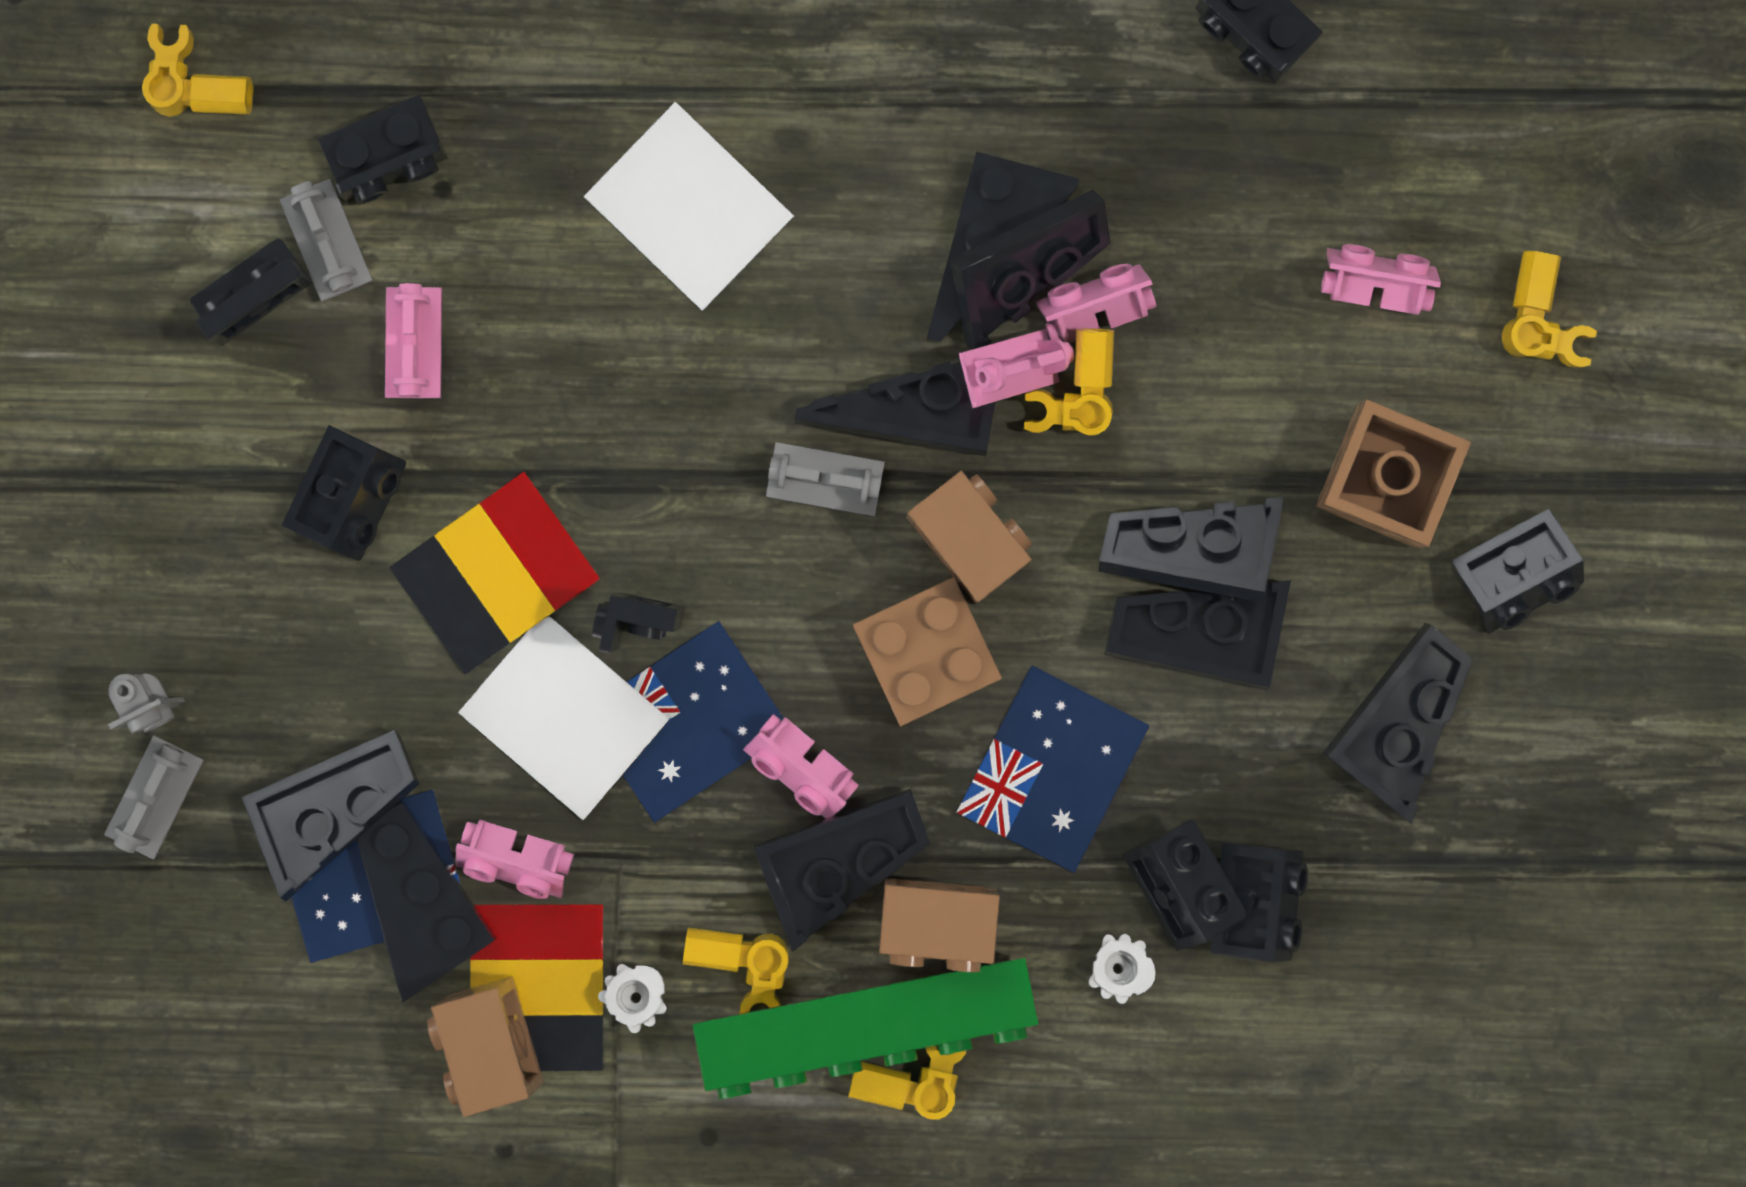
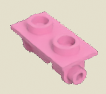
M1345 244L1342 246V250L1327 248L1326 254L1329 268L1335 269V272H1324L1321 293L1331 294V300L1370 306L1373 288L1379 287L1383 288L1380 308L1419 315L1421 310L1429 312L1432 310L1435 290L1427 289V285L1440 288L1441 281L1436 267L1429 266V260L1412 254H1398L1396 260L1375 256L1374 250L1354 244Z
M1119 264L1109 267L1101 272L1100 278L1082 285L1077 282L1061 284L1048 292V297L1036 301L1039 310L1047 321L1045 327L1049 339H1059L1069 344L1076 341V329L1099 328L1095 316L1098 312L1105 311L1108 324L1112 329L1147 317V310L1157 307L1150 285H1153L1152 281L1140 264L1135 266Z
M412 283L399 284V287H386L385 398H441L442 288L422 287L421 284Z
M1042 329L959 353L972 408L1059 383L1058 372L1065 371L1069 363H1072L1074 360L1072 346L1068 342H1062L1059 339L1049 340L1047 329Z
M773 714L759 730L760 732L743 749L752 757L751 761L754 767L761 774L772 780H780L795 793L794 797L802 808L811 814L822 815L826 819L834 816L846 805V800L858 787V784L851 779L854 773L824 749L812 763L807 761L803 756L815 741L786 717L781 721Z
M479 820L478 824L467 822L461 843L470 846L459 843L456 846V866L463 868L464 874L481 882L492 883L496 878L515 884L518 891L533 898L546 899L548 895L562 898L565 876L557 873L568 875L574 854L564 851L565 845L527 835L522 853L512 851L517 831L484 820Z

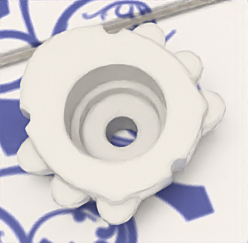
M1127 934L1121 935L1117 941L1112 935H1106L1103 938L1102 947L1095 955L1097 959L1093 962V974L1089 979V985L1092 988L1100 987L1101 996L1105 999L1115 995L1117 1002L1120 1004L1126 1003L1128 997H1131L1133 993L1139 995L1148 990L1155 980L1156 973L1152 959L1146 957L1145 942L1139 940L1131 943L1130 936ZM1116 963L1122 967L1119 974L1113 971V966Z
M620 964L617 967L616 976H607L605 978L607 990H603L598 994L599 1000L606 1004L609 1013L615 1015L617 1021L627 1025L632 1033L639 1032L641 1024L649 1027L653 1026L656 1022L654 1015L664 1014L667 1010L661 997L665 994L663 977L657 970L648 966H636L635 969H632L624 964ZM638 992L641 995V1000L638 1003H634L632 996Z

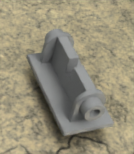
M331 179L316 185H312L311 181L300 183L290 189L291 195L279 199L321 302L373 281Z
M776 442L769 468L766 497L875 516L885 462Z
M118 675L109 685V697L120 718L108 724L110 730L129 728L132 734L141 730L144 733L149 732L173 720L175 716L171 709L185 703L183 697L168 698L161 682L154 675Z
M154 735L104 835L115 840L113 845L132 854L137 851L154 860L204 759Z

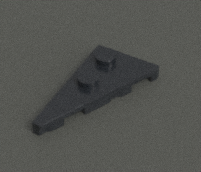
M976 152L927 335V341L940 343L961 320L950 259L1062 205L1076 191L1079 183L1078 178Z
M949 361L932 366L926 372H910L869 384L867 389L839 397L830 395L816 399L810 405L796 409L795 424L986 457L995 402L972 408L961 361L953 364Z

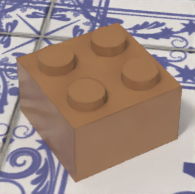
M1365 400L1356 405L1316 508L1417 549L1429 547L1471 442L1372 401Z
M960 471L910 510L906 518L950 574L955 577L957 583L973 603L976 604L1032 560L1025 552V550L1032 546V543L1012 518L1003 524L991 509V506L995 504L997 499L984 481L977 474L968 479Z
M955 577L853 624L900 727L1002 679Z
M886 878L879 953L890 954V964L924 967V958L945 959L946 969L980 972L981 963H994L1000 895L995 887Z
M513 976L450 994L431 1007L434 1017L427 1019L429 1035L435 1050H444L449 1071L443 1073L445 1090L451 1105H460L463 1117L528 1099L544 1083Z

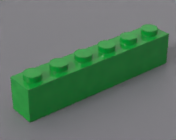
M1025 958L984 965L980 967V972L954 971L692 1024L705 1092L717 1089L719 1100L751 1094V1082L771 1078L773 1079L774 1089L806 1083V1071L828 1067L829 1077L863 1071L861 1060L883 1056L885 1066L918 1060L916 1049L938 1045L940 1055L973 1049L971 1038L993 1034L995 1044L1028 1038L1026 1027L1039 1025Z

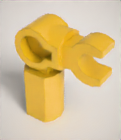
M151 24L147 39L150 47L155 52V60L149 63V73L144 78L142 91L145 99L155 111L168 117L181 114L187 107H191L193 112L251 114L253 102V83L251 77L193 74L191 79H187L188 66L183 63V60L193 49L194 38L191 30L187 25H180L177 42L166 46L162 42L164 37L163 29L159 24Z
M1523 251L1513 307L1518 308L1517 316L1510 320L1502 331V343L1505 350L1517 358L1536 357L1551 360L1554 355H1557L1559 360L1568 367L1580 368L1590 366L1592 359L1577 356L1572 349V344L1576 337L1585 339L1595 338L1597 331L1585 325L1560 330L1558 323L1544 320L1545 313L1551 312L1561 257L1539 251Z
M1101 328L1076 329L1074 385L1081 387V394L1065 393L1064 399H1056L1050 392L1044 389L1026 392L1025 400L1043 403L1047 414L1041 420H1025V430L1040 433L1048 430L1053 424L1063 425V431H1079L1082 434L1092 436L1098 435L1107 429L1112 419L1113 407L1109 398L1104 395V388L1112 386L1114 330Z
M688 927L683 965L738 972L739 966L747 967L745 982L752 986V990L743 997L739 1014L750 1012V1008L756 1003H764L769 1008L781 1006L780 999L775 994V989L783 987L785 971L789 961V950L783 939L774 934H762L752 942L742 941V934Z
M936 1045L925 1047L926 1053L930 1057L928 1068L921 1067L918 1083L910 1081L911 1073L861 1061L863 1071L853 1073L848 1098L898 1110H903L904 1103L914 1105L917 1112L925 1118L932 1120L944 1118L952 1111L955 1104L954 1093L959 1075L952 1074L954 1064L962 1060L966 1051L940 1055Z

